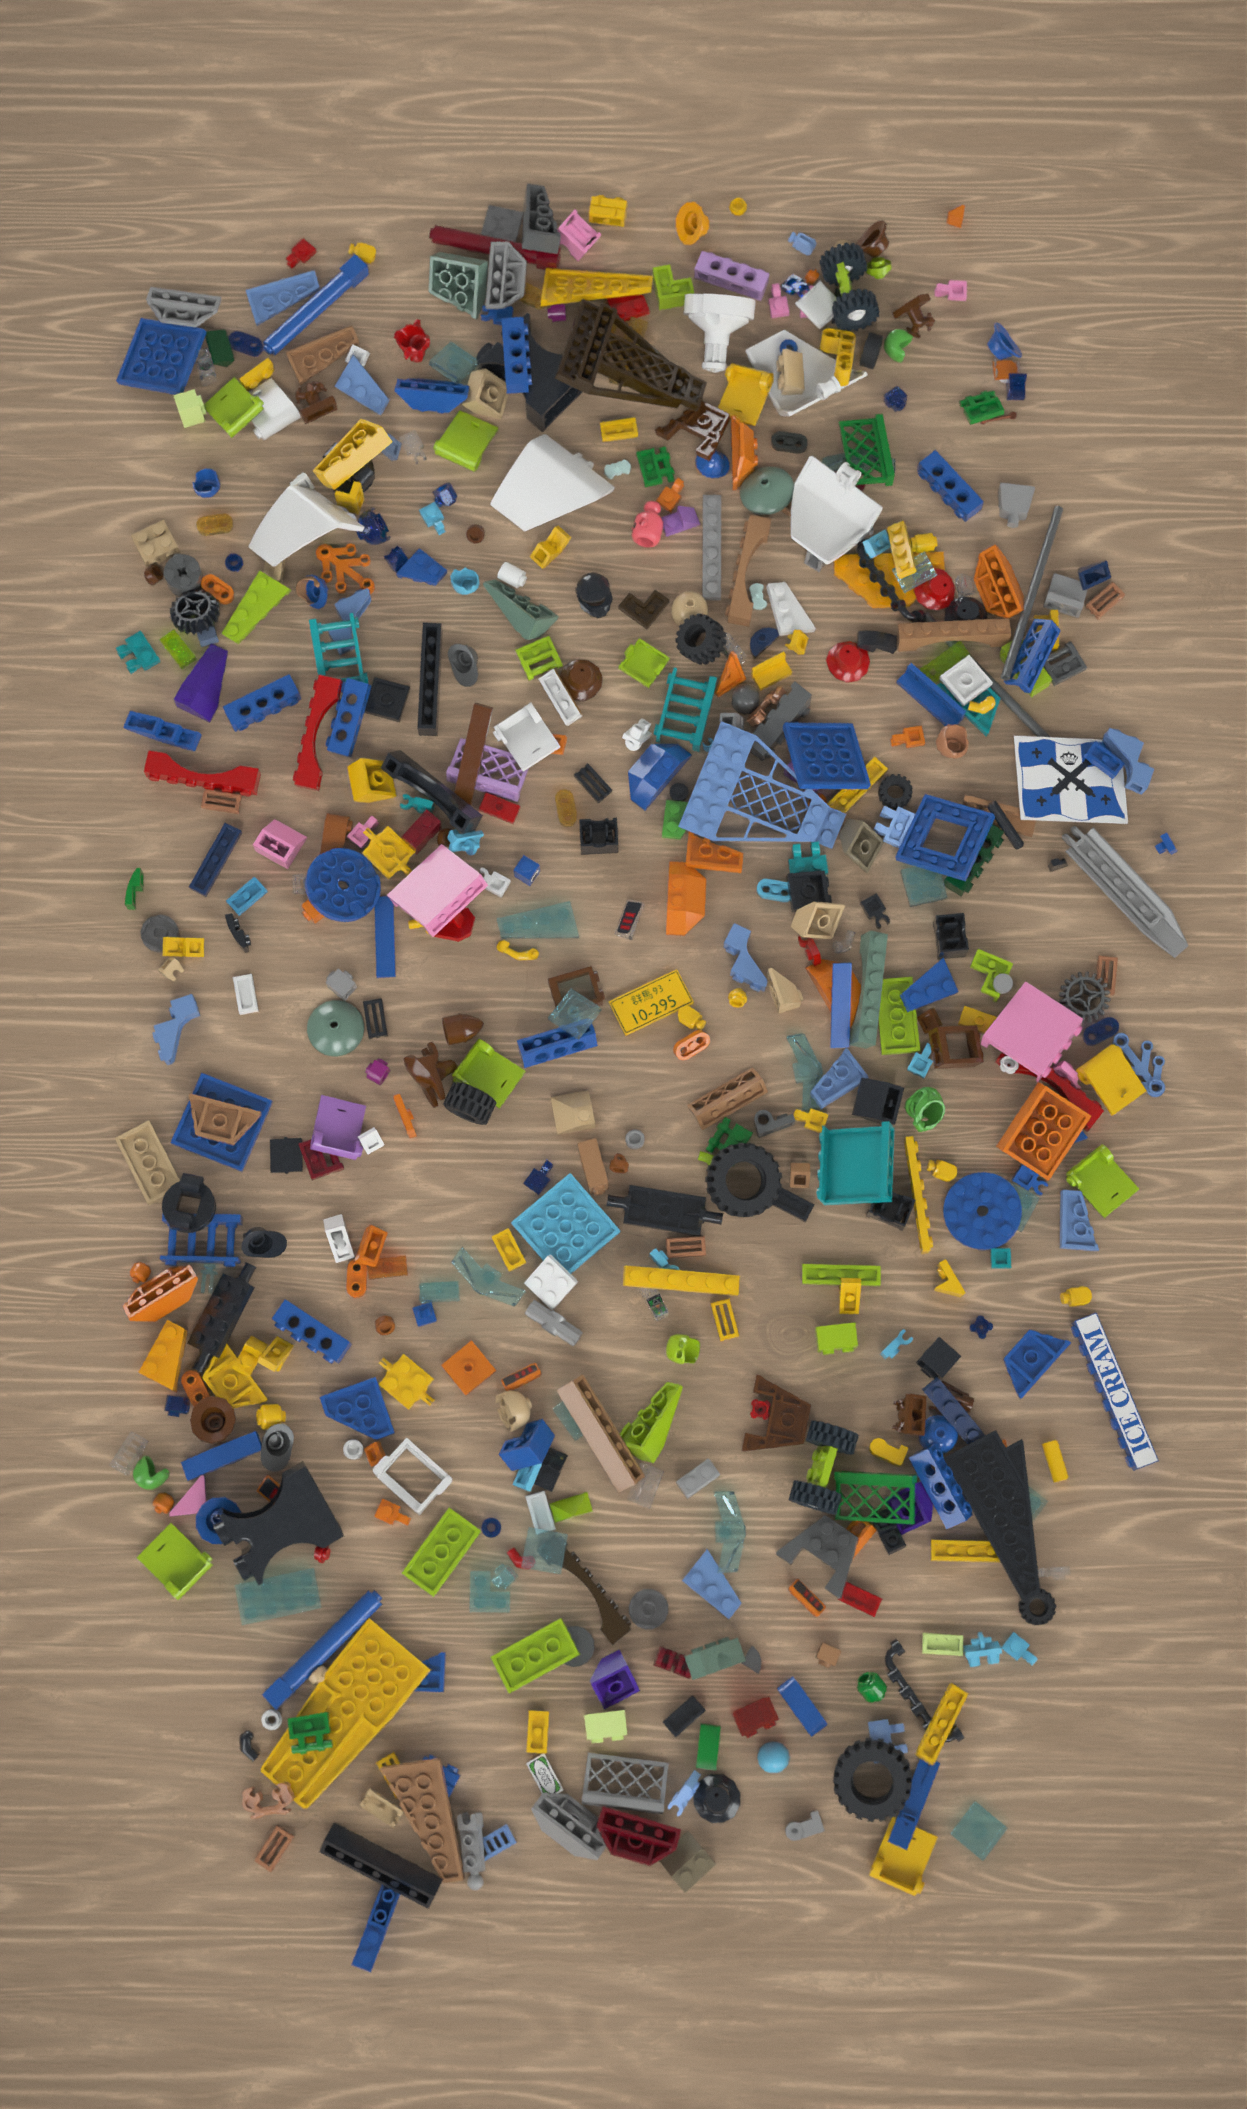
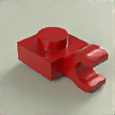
M304 238L301 239L291 249L292 254L286 257L288 261L287 266L293 269L300 261L305 264L317 253L316 248Z
M798 936L799 945L807 949L805 954L808 961L811 960L814 966L821 964L820 952L812 938L802 940Z

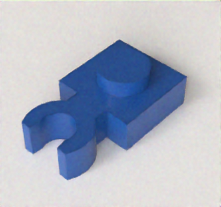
M483 306V312H488V314H481V320L489 321L493 319L494 325H502L501 318H512L514 309L511 306H507L504 309H486Z
M1023 1164L1020 1165L1011 1179L1027 1191L1032 1186L1034 1192L1038 1195L1043 1194L1038 1190L1039 1185L1048 1186L1045 1181L1036 1180L1039 1175Z

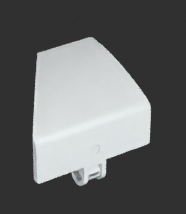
M782 330L745 350L753 368L773 373V385L768 396L780 416H791L820 400L827 399L828 396L838 393L846 387L840 386L838 380L834 377L835 359L786 330ZM786 339L793 340L797 344V352L802 353L805 390L800 395H781V390L777 388V379H779L780 374L776 371V361H778V356L781 355L780 344ZM786 346V349L792 350L791 346ZM852 369L848 385L867 376L866 371Z
M543 434L526 445L490 504L523 531H527L590 504L613 492L615 487L592 470L594 463L584 459L581 453L572 455L549 436Z
M810 456L794 483L791 506V538L825 564H830L848 552L870 532L883 507L855 487L861 472L851 468L848 462H844L836 473L814 456Z
M291 485L268 511L256 530L249 548L275 567L300 548L336 528L363 531L364 526L356 521L354 514L348 512L342 506L334 505L316 490Z

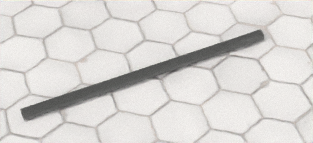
M1060 506L1054 508L1024 602V610L1021 611L1005 661L1001 679L1006 681L1010 680L1063 513V508Z
M929 612L925 613V622H937ZM945 641L962 660L970 655L957 641ZM972 657L993 682L990 688L1037 737H1050Z

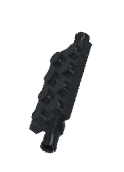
M629 1185L628 1196L620 1197L608 1194L607 1207L622 1208L625 1211L623 1224L694 1236H700L701 1227L704 1222L722 1225L723 1213L706 1211V1197Z
M245 1262L239 1277L236 1278L224 1273L222 1274L187 1343L199 1349L200 1352L192 1366L194 1370L204 1373L210 1358H213V1356L220 1358L255 1289L249 1283L257 1268L254 1265Z

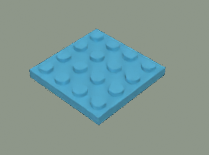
M571 1173L511 1222L543 1261L551 1254L570 1274L621 1232Z

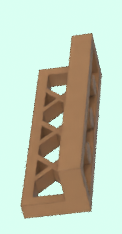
M965 795L962 805L990 813L987 807L992 801ZM998 803L1018 834L1029 837L1033 836L1037 820H1021L1020 808ZM994 819L992 824L1001 829L996 820Z
M752 1067L688 1104L687 1107L696 1118L699 1127L704 1130L768 1093L762 1077ZM752 1075L754 1076L753 1079H751V1080H749V1081H745L747 1078L751 1077ZM737 1086L734 1090H729L731 1087ZM720 1096V1098L712 1100L714 1097ZM700 1105H704L703 1108L697 1111L695 1110V1108L699 1107Z

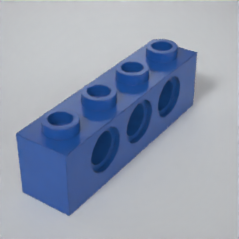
M523 317L501 318L507 394L529 392L528 385H532L531 374H527V368H531L530 357H526V352H529V340H525V335H528V326L524 324Z
M936 450L919 462L917 471L920 478L930 484L931 489L942 497L943 502L947 506L950 505L959 519L962 518L966 522L982 509L984 501ZM937 472L940 476H935L933 473ZM946 485H950V486H952L953 488H952V489H947L945 486H946ZM962 498L965 502H960L957 499Z
M290 674L223 706V710L234 731H242L254 722L263 721L270 714H277L283 708L297 704L301 700V696ZM278 694H284L281 699L275 698ZM261 702H267L266 706L259 707ZM245 710H250L248 715H242Z
M347 678L346 682H343L341 687L342 698L338 700L336 705L337 716L333 718L331 723V729L333 730L331 736H328L326 740L327 751L352 758L371 691V685ZM351 695H356L357 701L354 704H349L348 700ZM346 713H351L352 719L349 722H344L343 720ZM346 731V738L342 741L339 740V733Z
M590 1018L517 1040L524 1068L598 1046L596 1033Z
M286 1299L272 1317V1320L276 1322L274 1324L275 1327L283 1332L285 1329L292 1333L290 1337L299 1343L301 1340L308 1343L306 1346L314 1353L320 1351L324 1354L322 1358L331 1364L334 1361L339 1364L352 1345L348 1340ZM299 1318V1325L297 1327H290L291 1319ZM311 1328L315 1329V1336L312 1338H307V1330ZM326 1339L332 1341V1345L328 1349L322 1348V1342Z
M936 1443L915 1452L909 1457L946 1529L967 1521L973 1515L972 1508L966 1502L960 1485L956 1483L953 1472L947 1466L943 1453Z

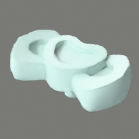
M625 459L611 465H606L604 468V474L609 479H613L615 475L620 476L622 473L629 474L631 471V465Z
M759 583L749 587L755 610H762L767 606L762 593L764 586Z

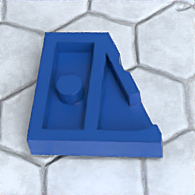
M441 1652L434 1657L422 1661L431 1671L415 1691L444 1692L446 1652Z

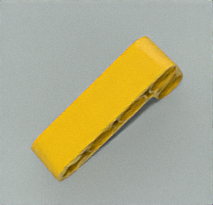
M826 328L822 331L820 349L826 353L837 354L834 377L838 380L840 386H847L851 376L856 335L850 331Z

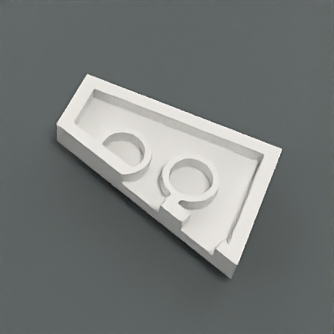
M786 582L769 583L766 588L779 636L793 634L794 630H801L803 633L814 632L815 626Z

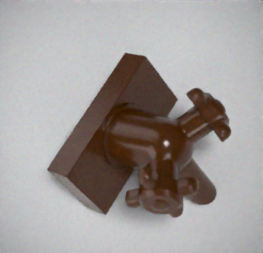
M928 293L916 296L892 312L895 319L909 317L913 326L912 328L907 326L906 330L916 338L921 336L918 334L919 328L926 325L927 331H931V327L935 323L931 313H927V316H924L921 311V306L931 300Z
M320 381L307 383V392H301V387L296 391L295 398L297 404H300L302 400H306L309 405L300 410L305 424L338 410L333 395L321 400L319 392H326L327 389Z
M909 1393L906 1394L904 1399L894 1401L893 1404L897 1406L896 1410L900 1411L898 1412L899 1423L896 1422L892 1429L903 1434L925 1436L927 1396Z

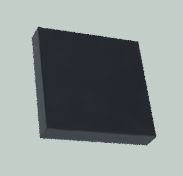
M374 677L364 713L400 723L410 692V686Z

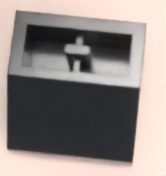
M861 1078L852 1115L879 1124L890 1122L892 1125H895L904 1087L884 1081Z

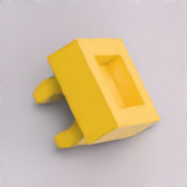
M794 630L793 634L787 636L791 643H787L785 646L789 650H794L798 655H804L809 638L801 630Z

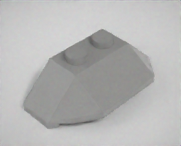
M491 242L486 309H504L524 296L527 262L509 242Z
M150 287L146 298L148 305L161 323L198 327L217 313L222 300L218 296Z
M542 1793L531 1809L540 1829L574 1856L598 1860L606 1848L597 1829L599 1818L568 1794Z

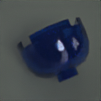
M371 507L359 516L357 522L364 526V530L356 531L360 540L364 539L366 543L371 545H380L390 540L391 537H387L386 532L388 533L389 529L380 513L375 514L373 511L376 509Z

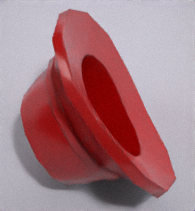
M930 568L922 571L916 578L914 594L917 602L926 609L938 611L948 607L951 601L954 600L955 585L952 578L944 570Z
M845 641L837 643L829 650L826 662L830 673L836 679L850 683L859 681L867 674L870 659L868 652L858 648L857 643Z

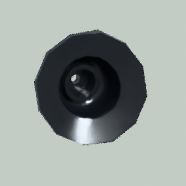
M961 596L951 601L945 609L944 621L987 619L988 613L980 601L973 597Z
M710 1774L699 1781L700 1785L693 1795L694 1806L700 1817L710 1823H724L735 1817L740 1807V1791L735 1782L724 1774Z

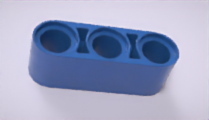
M793 1676L777 1687L780 1695L811 1737L828 1725Z

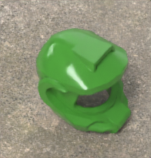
M923 1087L917 1090L906 1100L904 1106L906 1113L914 1118L913 1125L918 1132L933 1129L945 1114V1105L940 1093L931 1087Z

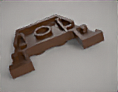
M702 401L697 412L689 408L683 412V416L676 420H669L670 423L663 428L659 426L655 429L657 436L669 441L682 429L705 440L695 451L697 456L710 461L731 418L729 413Z
M756 1375L753 1393L773 1397L766 1436L745 1433L742 1451L803 1445L811 1404L764 1379V1377Z

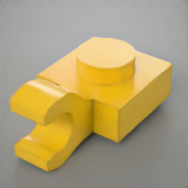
M811 1108L809 1113L796 1109L793 1114L795 1120L805 1122L804 1128L818 1133H822V1126H825L829 1115Z

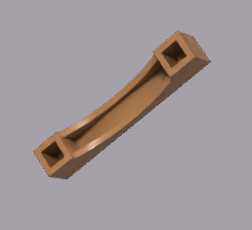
M750 515L749 521L744 523L743 532H746L745 538H741L740 548L743 550L742 554L737 556L736 565L739 568L738 571H734L732 582H735V587L730 589L729 599H732L731 605H727L725 616H728V623L750 626L754 603L749 601L746 592L745 575L755 551L763 542L767 543L771 527L770 518Z
M1009 618L898 623L897 647L898 652L917 651V648L929 644L960 640L981 642L990 645V647H1002L1010 642Z

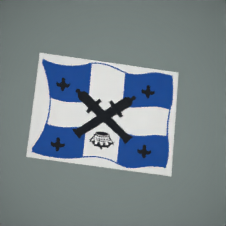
M1014 736L1021 820L1128 824L1123 767L1116 777L1112 779L1083 757L1095 741L1109 750L1101 739Z

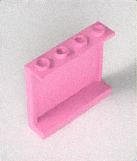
M441 844L387 896L395 907L399 906L434 937L488 885L479 872Z
M1025 981L985 1032L981 1045L987 1048L991 1044L1038 1075L1036 1081L1039 1082L1042 1077L1046 1078L1052 1069L1050 1066L1053 1063H1058L1063 1049L1067 1050L1073 1042L1071 1040L1073 1036L1077 1037L1083 1029L1081 1026L1083 1018Z

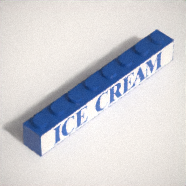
M1097 1312L1075 1320L1072 1323L1073 1327H1071L1072 1334L1080 1342V1353L1088 1361L1086 1364L1087 1370L1095 1378V1389L1103 1397V1408L1110 1414V1425L1118 1433L1119 1438H1117L1120 1448L1126 1452L1125 1460L1128 1467H1132L1133 1471L1158 1462L1155 1450Z

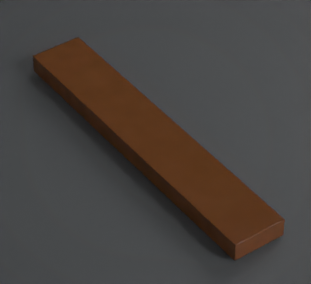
M476 702L472 710L454 791L456 795L470 806L473 801L493 707Z

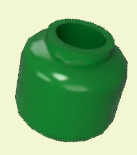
M865 1672L858 1678L857 1690L867 1702H879L885 1697L887 1685L877 1673Z

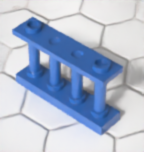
M162 1213V1221L169 1227L168 1255H160V1260L165 1262V1265L176 1266L177 1263H223L225 1267H235V1264H241L240 1258L234 1257L235 1228H237V1225H243V1217L240 1214L214 1215L210 1224L206 1226L208 1227L206 1256H195L196 1232L188 1233L187 1256H175L177 1230L170 1228ZM218 1225H226L227 1228L226 1257H214L215 1236Z

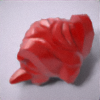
M416 319L413 325H405V327L396 330V333H394V338L399 348L404 352V358L406 360L410 358V361L416 363L423 361L425 352L431 343L430 336L422 329L421 320Z

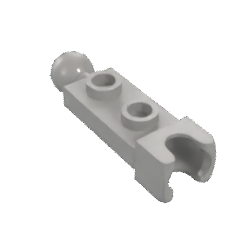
M465 1812L457 1816L458 1830H460L463 1872L471 1873L467 1881L468 1887L472 1890H479L484 1882L479 1872L485 1871L482 1835L483 1815L482 1812L472 1814L469 1818V1813Z

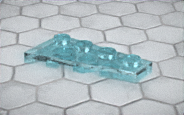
M570 901L497 919L501 939L579 938Z

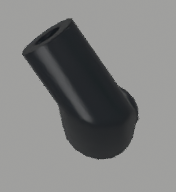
M247 1730L239 1737L240 1750L254 1762L260 1754L251 1747V1740L254 1738V1734Z

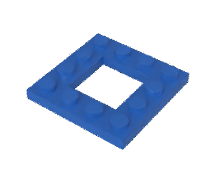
M925 794L895 856L896 861L966 881L995 819V815ZM936 818L968 828L955 857L923 847Z

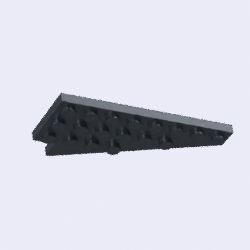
M995 1430L944 1457L947 1466L951 1468L956 1483L960 1485L964 1498L970 1504L974 1516L1023 1602L1040 1593L1024 1441L1021 1439L1005 1447Z

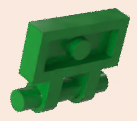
M994 390L982 391L976 396H966L965 399L959 401L960 407H964V414L970 425L1004 415V408L999 398L995 397Z
M666 447L659 448L660 454H655L654 448L636 452L645 488L663 484L662 477L664 476L667 477L668 483L675 481L674 468L671 467V457ZM658 462H663V469H659Z
M724 1117L722 1122L718 1123L717 1131L713 1138L710 1137L709 1144L705 1150L712 1154L715 1148L722 1150L733 1144L748 1143L753 1132L737 1123L733 1130L730 1129L728 1125L731 1120ZM725 1133L729 1137L727 1138L726 1142L722 1144L719 1141Z
M329 1712L287 1719L289 1737L291 1740L298 1739L299 1744L291 1746L292 1754L300 1753L303 1755L307 1754L308 1751L314 1750L321 1752L325 1751L326 1748L333 1747L332 1739L324 1740L323 1735L331 1733ZM316 1736L317 1742L306 1743L305 1737Z

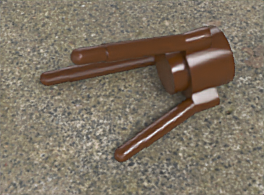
M941 1381L947 1388L959 1394L958 1396H953L964 1410L970 1413L974 1398L951 1384ZM936 1406L928 1407L929 1410L939 1411Z

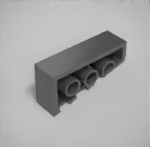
M527 183L523 205L522 248L557 254L561 236L557 231V223L554 221L553 211L549 206L550 201L545 186Z

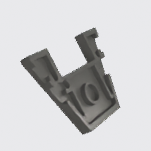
M825 1515L779 1549L776 1555L792 1565L802 1549L810 1552L836 1571L825 1586V1589L838 1599H841L859 1539Z

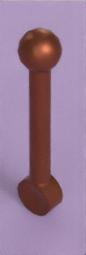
M1011 412L1009 415L994 417L982 421L980 424L984 425L987 422L1007 418L1014 420L1017 414L1016 412Z

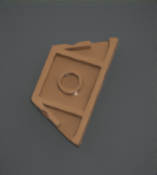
M189 1093L195 1135L234 1146L262 1114L260 1111Z

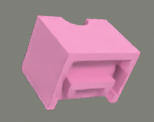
M574 210L557 231L561 236L560 244L565 245L569 249L570 254L579 261L602 234L600 232L597 233L577 214L578 211Z

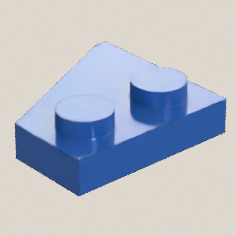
M419 548L396 575L398 578H410L415 582H425L436 586L447 574V570Z

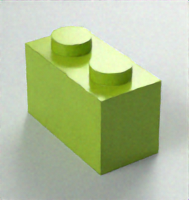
M855 1322L815 1328L818 1352H823V1355L835 1354L834 1351L842 1350V1353L854 1352V1348L858 1347Z

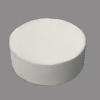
M355 1439L347 1441L343 1447L345 1456L351 1460L359 1459L364 1451L361 1442Z

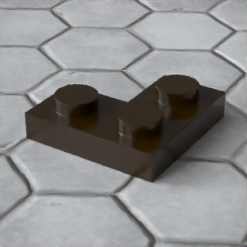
M654 590L644 603L631 593H628L618 605V609L648 630L670 603V600L657 590Z

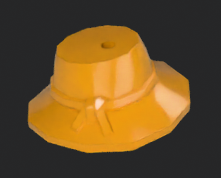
M695 201L686 202L679 209L676 217V231L679 239L684 245H693L699 237L707 234L710 225L709 218L703 213L702 207Z

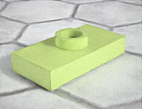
M922 1633V1654L963 1656V1635Z

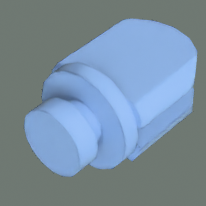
M792 232L788 240L790 243L794 242L793 248L807 256L811 255L816 247L815 239L801 232L797 236L795 232Z

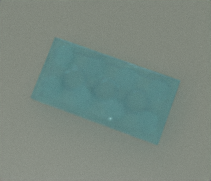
M314 1568L265 1578L260 1586L256 1581L235 1585L242 1625L322 1608Z

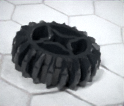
M195 588L194 592L188 590L187 594L181 593V597H175L176 602H172L170 618L174 627L181 633L185 632L187 635L192 633L195 636L196 632L200 634L204 630L209 632V627H214V622H218L220 607L216 598L210 592L205 593L203 589L198 592Z

